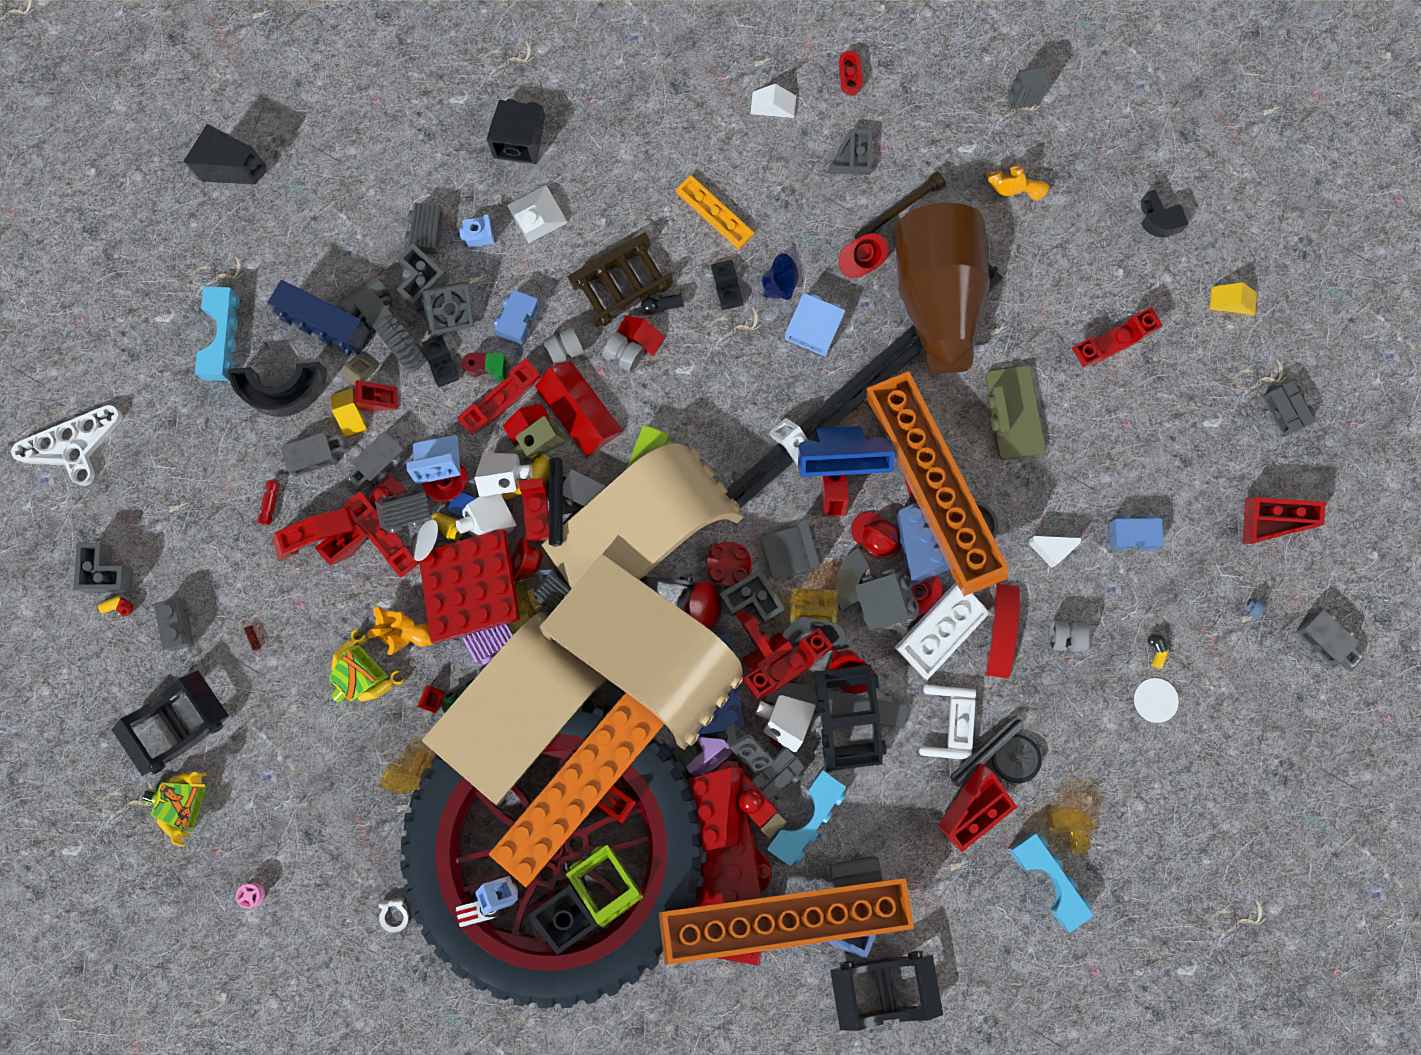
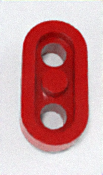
M845 51L840 55L838 62L840 88L846 95H856L860 92L863 84L861 59L856 52ZM850 63L852 67H847L845 64ZM852 83L854 87H849L848 84Z

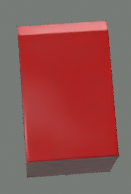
M626 315L616 331L627 337L628 343L634 341L644 347V352L653 357L665 339L645 319Z
M357 380L355 381V403L363 412L398 409L397 387Z
M542 403L518 409L502 426L512 444L516 445L518 444L516 436L543 416L551 418Z
M353 519L354 531L337 538H326L315 547L330 566L352 557L367 537Z
M612 786L597 805L623 824L638 801Z

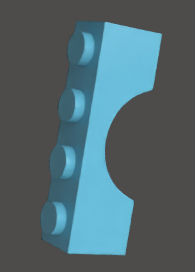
M203 287L201 309L209 316L214 317L217 323V334L211 345L197 352L195 375L202 380L229 381L228 369L234 368L232 352H235L236 349L234 330H237L238 327L236 309L239 308L240 300L239 296L230 287Z
M821 770L807 789L813 800V813L810 820L803 827L796 830L780 829L766 849L790 867L793 863L797 865L805 854L802 851L807 843L811 845L819 834L816 832L817 828L821 823L825 825L833 814L830 812L834 804L839 805L846 796V793L843 792L846 787Z
M1029 833L1008 848V850L1022 869H1041L1052 878L1056 888V898L1050 910L1063 929L1071 933L1094 916L1090 911L1092 906L1084 896L1080 897L1075 889L1078 886L1070 875L1066 876L1061 870L1063 865L1056 855L1052 856L1047 850L1049 845L1041 834Z

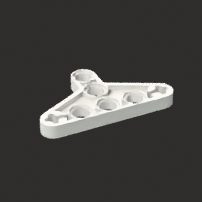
M110 405L100 407L15 443L11 450L12 456L22 463L66 465L69 476L74 483L80 486H88L95 478V472L89 457L121 423L122 413ZM109 412L114 414L111 416V421L105 419L109 417ZM87 420H93L94 426L90 431H85L83 428ZM66 429H71V438L68 440H63V431ZM49 437L51 440L50 446L42 449L41 441ZM23 448L28 449V451L25 452V457L20 455L21 453H23ZM74 449H79V458L71 460L70 452ZM86 469L88 472L87 478L79 481L77 478L78 472Z

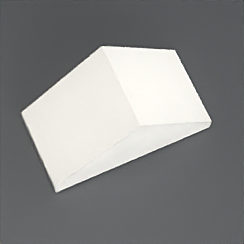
M777 84L756 90L752 94L751 114L794 118L796 95Z
M1033 536L1029 539V545L1051 568L1061 562L1081 543V538Z

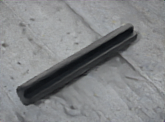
M559 457L550 458L549 545L553 547L562 546L563 460Z
M1012 717L950 775L952 783L959 787L971 777L980 763L984 764L1023 728L1021 720L1017 717Z

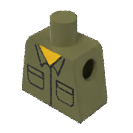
M543 416L516 436L519 445L511 449L510 452L511 454H517L519 461L526 456L535 460L536 457L539 458L541 454L545 455L567 440L556 422Z

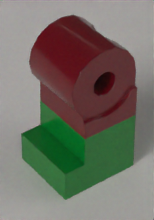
M469 353L462 360L463 368L472 377L488 374L493 375L497 381L506 379L507 358L504 354Z

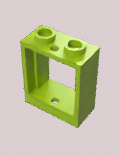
M600 845L590 853L592 856L585 861L579 860L570 867L571 871L566 874L597 924L602 927L644 897L613 849L608 845ZM610 858L629 890L600 910L580 878Z

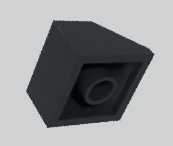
M569 878L529 906L528 916L557 955L598 926Z

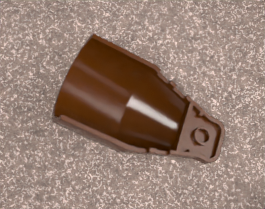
M937 203L922 206L905 214L898 220L895 227L899 295L905 304L907 313L911 317L916 333L926 352L928 369L937 374L965 372L973 365V346L990 288L984 218L982 213L975 208L959 203Z

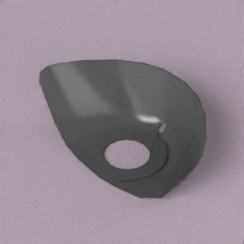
M801 617L794 620L783 633V637L799 645L801 639L815 631L816 628H820L832 643L833 648L831 650L849 648V642L843 628L837 623L821 619ZM817 621L822 622L826 625L818 626L812 624L811 622Z

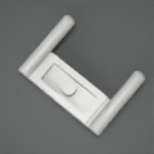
M925 685L923 688L925 694L951 696L948 748L921 746L919 748L920 755L967 760L972 756L976 689Z

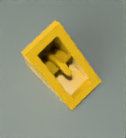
M1243 282L1214 286L1211 288L1209 309L1255 315L1257 292Z
M350 388L331 395L332 412L345 437L366 431L367 427L361 410L355 403L354 389Z

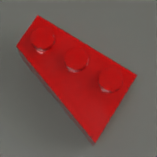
M1259 497L1245 498L1242 544H1254L1322 526L1325 522L1326 502Z
M980 763L938 826L948 840L962 853L1014 811L1017 806L994 773Z
M731 767L689 779L692 798L697 806L696 816L697 821L700 823L703 852L737 845L740 816L738 814V800L741 795L740 778L743 775V768Z

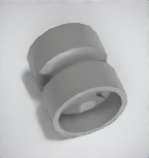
M572 327L560 332V337L553 335L543 340L554 365L567 362L568 356L574 358L584 354Z
M615 332L607 342L602 357L613 364L618 362L620 368L631 373L639 363L644 347L634 341L628 343L627 337Z
M1053 620L1049 632L1050 649L1066 651L1067 648H1070L1071 652H1086L1089 645L1088 623L1073 621L1069 625L1067 621Z

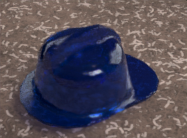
M782 253L777 255L771 268L762 276L764 298L791 299L798 282V269L788 254Z

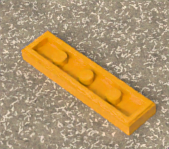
M692 175L675 189L676 193L738 250L755 236L754 231Z

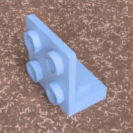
M457 435L413 444L414 461L406 463L407 471L416 484L461 475Z

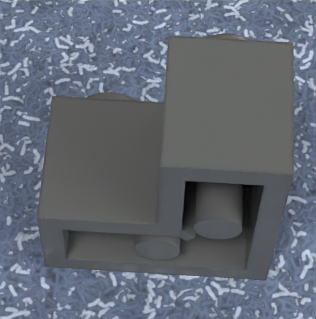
M412 243L397 257L402 268L410 274L397 288V291L411 307L419 312L423 308L420 305V300L424 299L422 289L446 285L449 279L439 266Z
M77 543L74 590L84 593H131L133 569L124 566H111L112 547L102 543Z
M760 569L720 594L722 602L732 617L752 605L763 624H765L785 610Z

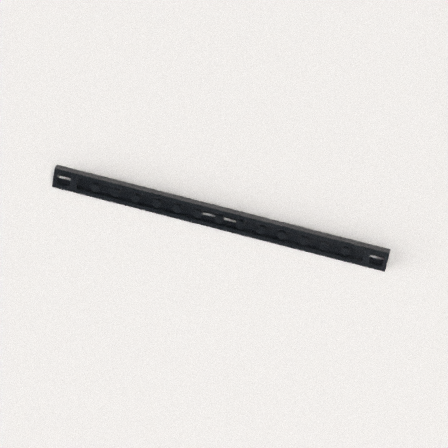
M990 264L989 274L992 278L990 279L989 291L1003 279L997 272L998 268L996 266L992 267ZM915 326L799 426L809 441H816V429L833 428L867 399L868 387L890 379L924 349L916 333ZM778 444L727 489L726 495L730 500H736L743 493L744 495L736 502L741 508L744 507L792 465L794 460L782 444Z

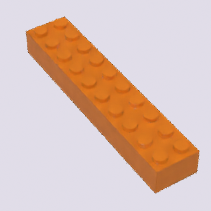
M905 372L868 387L867 401L885 438L890 440L894 448L898 465L963 597L1008 579L1009 567L910 372Z
M625 693L488 855L523 886L527 887L665 724L644 705Z
M906 878L659 913L665 965L914 929Z

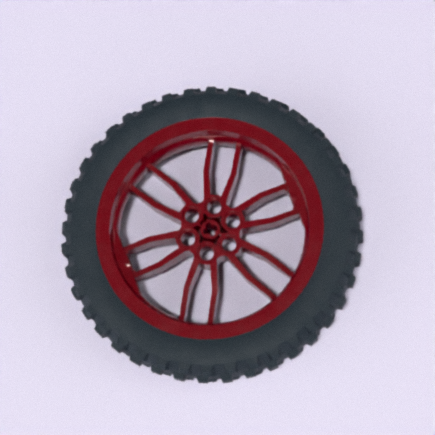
M587 699L540 755L548 754L561 758L557 770L558 773L613 707L607 704L595 706L592 700ZM653 738L619 778L634 799L638 801V807L633 809L629 816L642 814L647 835L617 844H591L589 833L609 822L615 821L616 819L612 816H608L583 829L577 828L562 845L560 852H557L546 864L547 867L553 870V878L550 880L544 879L540 871L530 883L519 906L513 931L496 927L490 920L460 927L456 907L474 903L470 894L471 890L480 888L482 884L512 876L507 871L500 876L477 883L466 884L462 863L488 856L493 850L491 848L466 856L461 855V839L464 824L476 798L479 797L500 820L510 827L517 820L507 815L498 805H495L436 754L431 762L432 768H425L421 775L420 789L413 792L409 807L412 809L411 812L405 813L403 830L407 833L401 839V854L405 856V860L400 861L403 878L407 879L408 882L404 885L408 902L414 905L410 909L411 915L417 924H422L421 934L428 945H435L436 949L433 953L444 963L450 962L452 964L451 971L461 979L469 978V985L476 990L484 991L488 989L491 991V996L499 1000L505 1001L511 998L514 1005L523 1007L524 1005L537 1003L538 1008L544 1009L552 1008L555 1004H560L562 1009L572 1008L578 1001L583 1000L586 1004L596 1002L605 993L611 997L619 993V989L625 983L629 982L633 985L639 981L645 969L648 968L652 971L659 964L658 959L663 953L659 913L696 907L698 902L696 890L697 887H702L704 876L700 874L701 863L706 862L707 853L703 852L700 823L697 821L696 816L697 806L692 798L690 782H687L681 773L684 770L681 762H676L668 754L671 749L665 742L660 744ZM517 784L511 788L519 797L525 809H527L532 804L527 794ZM574 836H580L583 839L584 845L582 849L577 850L572 846L571 841ZM644 842L648 844L647 866L639 889L644 897L628 908L614 924H606L603 932L587 940L572 944L558 955L543 935L536 937L522 933L520 929L527 906L539 885L548 887L549 892L558 885V880H566L568 878L566 875L568 872L565 869L567 860L575 862L583 860L585 853H591L600 845H608L614 851ZM595 869L586 874L605 886L616 898L622 895L609 879Z

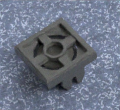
M468 282L422 289L424 299L420 300V305L424 310L421 313L427 321L428 333L430 335L474 327Z

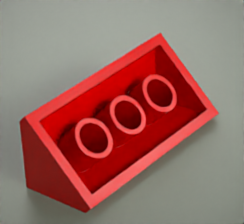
M571 360L549 367L535 384V389L586 458L624 432Z

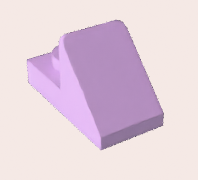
M698 737L697 741L703 752L696 755L686 767L690 774L696 777L709 774L734 752L729 748L724 739Z

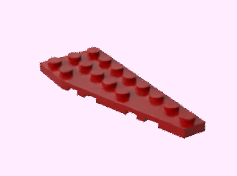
M725 760L714 769V772L731 767L742 768L741 762ZM739 804L738 814L740 816L737 845L714 851H705L707 852L706 862L701 863L700 874L704 876L702 887H697L696 899L698 902L696 907L762 898L763 891L759 881L758 862L749 815L741 810ZM762 951L718 958L758 966L760 965Z

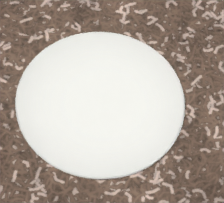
M435 520L427 521L417 533L413 544V557L416 561L425 559L436 542L438 525Z
M1151 678L1142 682L1136 689L1134 704L1136 710L1144 719L1154 723H1161L1174 716L1178 709L1179 699L1175 688L1169 682L1160 678Z

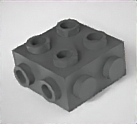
M896 569L882 572L883 577L878 579L876 575L862 578V584L855 586L856 597L861 604L863 619L869 631L919 616L918 602L913 596L911 580L905 570L898 573Z

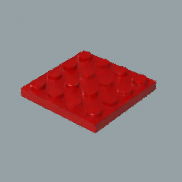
M500 529L432 549L425 559L419 561L430 641L436 644L521 620L505 530Z

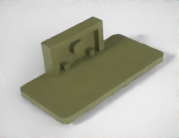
M1022 366L988 371L985 375L988 390L987 404L992 412L991 426L996 434L1000 458L1006 460L1043 454L1045 452V444L1030 368Z

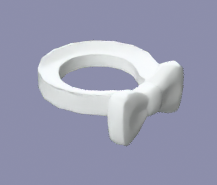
M404 897L383 900L379 903V907L382 908L379 921L386 931L399 932L406 927L409 921V913L403 905L405 903ZM390 906H396L404 916L403 922L398 926H391L386 922L385 914Z

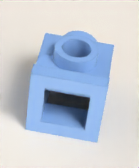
M488 214L484 215V217L462 220L463 227H459L462 241H466L468 248L495 243L492 222Z
M510 876L482 884L475 892L483 915L511 906L518 900V890L516 885L512 883Z

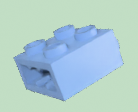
M803 293L787 328L784 340L826 357L844 317L845 310L837 303L822 301L815 294L810 293L808 295Z

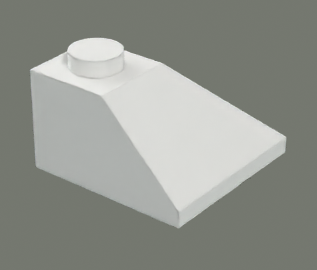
M547 185L507 205L528 243L567 223Z

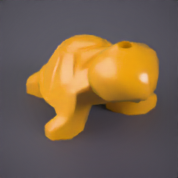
M1020 163L1013 164V167L1010 168L1011 173L1003 174L1002 170L986 173L988 183L1002 196H1013L1025 192L1031 199L1038 201L1047 196L1050 190L1049 184L1044 181L1027 179L1024 168L1021 167Z
M381 606L374 608L373 614L376 620L374 627L367 632L368 638H379L388 645V655H394L410 642L421 648L434 644L430 641L428 624L415 625L413 620L402 611L385 610Z

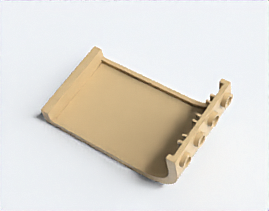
M673 443L659 447L638 459L564 524L562 546L553 547L549 545V540H546L542 546L571 588L575 586L601 554L640 580L688 537L704 526L722 519L738 523L744 518L739 512L741 507L734 499L730 500L726 495L728 490L720 481H715L712 477L715 475L713 470L707 464H702L699 460L702 457L694 447L690 449L683 444Z
M603 554L598 557L540 626L546 638L549 640L554 639L654 713L671 730L677 745L684 750L688 745L692 746L699 737L698 732L703 725L707 727L714 718V711L718 707L722 708L729 698V692L732 688L737 689L743 681L742 665L739 659L719 637Z
M543 612L537 613L519 628L421 740L498 806L505 799L506 794L592 693L606 680L610 682V680L554 639L549 640L543 635L540 626L548 617Z

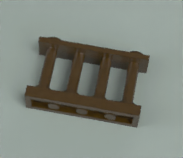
M645 232L567 276L574 291L578 288L582 289L596 311L597 315L592 317L596 328L600 325L606 326L610 324L614 317L639 304L647 297H651L658 292L663 293L667 291L671 284H673L672 274L668 273L662 276L647 252L648 248H650V239ZM636 255L641 257L655 280L643 287L628 263L629 259ZM617 266L621 267L636 291L625 299L609 274L610 270ZM596 278L603 280L616 301V304L606 310L590 286L591 281Z

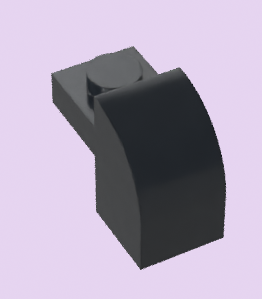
M1156 189L1147 192L1142 198L1141 209L1147 216L1141 222V225L1149 234L1156 237H1169L1183 232L1189 225L1181 204L1164 209Z

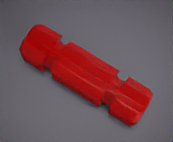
M268 480L266 482L265 489L267 491L263 494L260 506L262 512L259 513L257 519L259 524H271V513H274L277 500L276 492H279L280 483L277 481Z

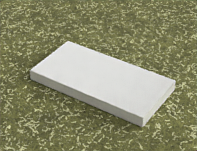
M955 582L895 648L924 679L928 680L990 612L973 593L963 597Z

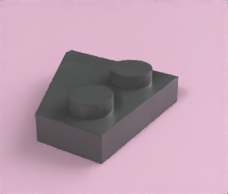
M850 129L833 162L829 165L828 173L871 175L873 130Z

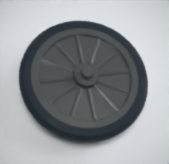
M1015 734L991 757L994 770L1001 778L1008 782L1019 784L1032 780L1038 774L1042 764V757L1038 746L1031 739Z

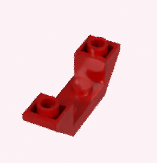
M1150 307L1132 316L1126 323L1095 339L1091 337L1073 346L1072 350L1083 368L1095 365L1137 344L1162 328L1163 325L1153 308Z
M343 508L309 517L276 531L272 542L278 561H282L299 554L298 549L325 538L340 537L354 531L355 528L349 509Z
M818 628L801 639L797 648L767 668H764L762 665L744 677L743 680L756 698L775 693L812 668L833 648V645L822 630Z

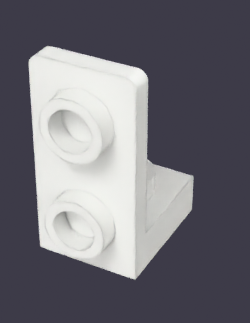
M785 418L769 434L775 441L786 448L798 466V446L801 442L809 440L798 425Z

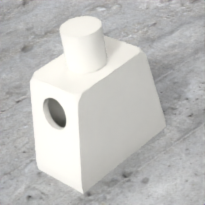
M483 453L475 475L479 497L515 492L518 489L520 479H532V466L520 465L517 454Z
M501 494L476 498L468 503L462 511L464 518L456 521V527L461 534L471 530L474 537L500 529L510 534L517 526Z
M780 695L773 706L760 701L755 714L767 719L763 730L765 734L790 750L797 752L804 741L816 705Z

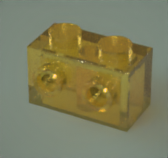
M791 588L790 623L801 617L837 623L838 590ZM817 621L811 622L812 624H824Z

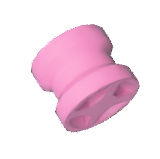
M257 882L244 884L236 892V901L243 908L258 906L265 899V889Z

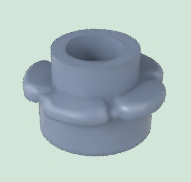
M1253 598L1245 609L1249 612L1248 617L1252 616L1257 620L1267 606L1265 602L1261 601L1262 598H1259L1258 601Z

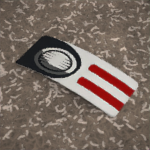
M479 901L456 907L460 927L505 914L504 908L483 915Z

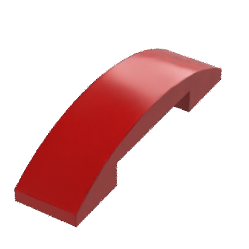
M526 358L508 372L510 375L477 404L473 403L457 417L471 435L486 427L509 409L541 376Z
M361 491L341 505L343 508L349 509L351 518L364 531L400 578L419 564L395 532L390 533L388 530L386 531L380 527L376 508Z
M996 583L993 604L995 609L990 652L987 655L986 676L1006 679L1010 677L1019 620V586Z

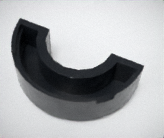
M320 362L297 363L295 373L287 383L278 387H265L261 383L259 374L251 367L228 369L229 381L236 394L258 412L275 417L294 415L309 407L322 392L327 375V369Z

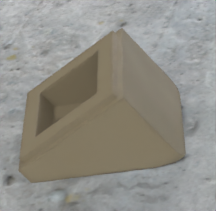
M359 354L344 364L342 375L355 386V381H366L374 373L376 367Z
M776 812L762 827L758 826V828L771 840L787 822Z

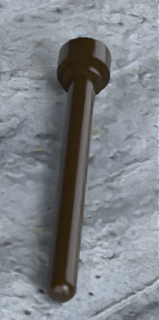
M938 171L931 174L924 186L857 232L855 240L863 235L873 233L930 191H940L946 186L944 177Z

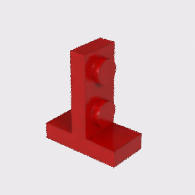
M543 478L519 481V487L523 496L527 542L549 540L547 503L549 495Z
M744 610L736 614L739 622L757 648L742 659L751 672L762 665L766 668L793 648L780 632L770 639L764 631L760 632L758 629L760 623L753 614L749 616Z

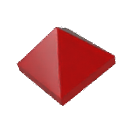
M426 685L417 707L436 714L441 704L440 698L446 692Z

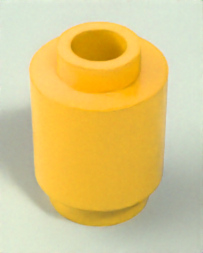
M541 454L539 458L536 457L531 465L533 471L532 479L543 478L545 485L549 481V457Z

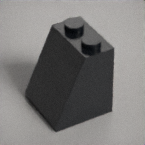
M513 99L498 101L487 135V142L494 159L537 164L545 119L542 105L535 102L520 103Z
M206 124L183 161L202 182L256 185L258 180L264 176L267 167L253 147Z

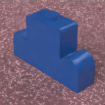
M860 426L816 429V441H803L798 446V470L801 477L887 473L894 471L895 451L890 440L883 437H874L866 440Z

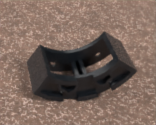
M871 665L814 671L818 709L822 721V751L826 771L883 765V755L887 754L885 740H882L876 694V688H879L878 675L873 674ZM866 684L870 710L831 715L827 688ZM872 724L873 743L834 747L833 729Z
M922 951L908 952V956L854 964V961H845L839 963V968L830 970L840 1030L860 1031L884 1025L886 1020L899 1019V1022L928 1021L943 1015L933 955H923ZM914 966L920 1006L896 1008L889 968ZM875 970L882 1010L859 1014L852 975Z

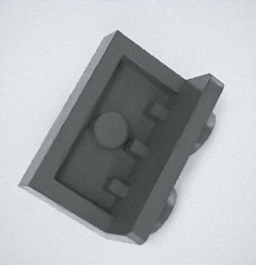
M735 723L726 727L727 745L754 773L774 764V758L750 734L746 735Z

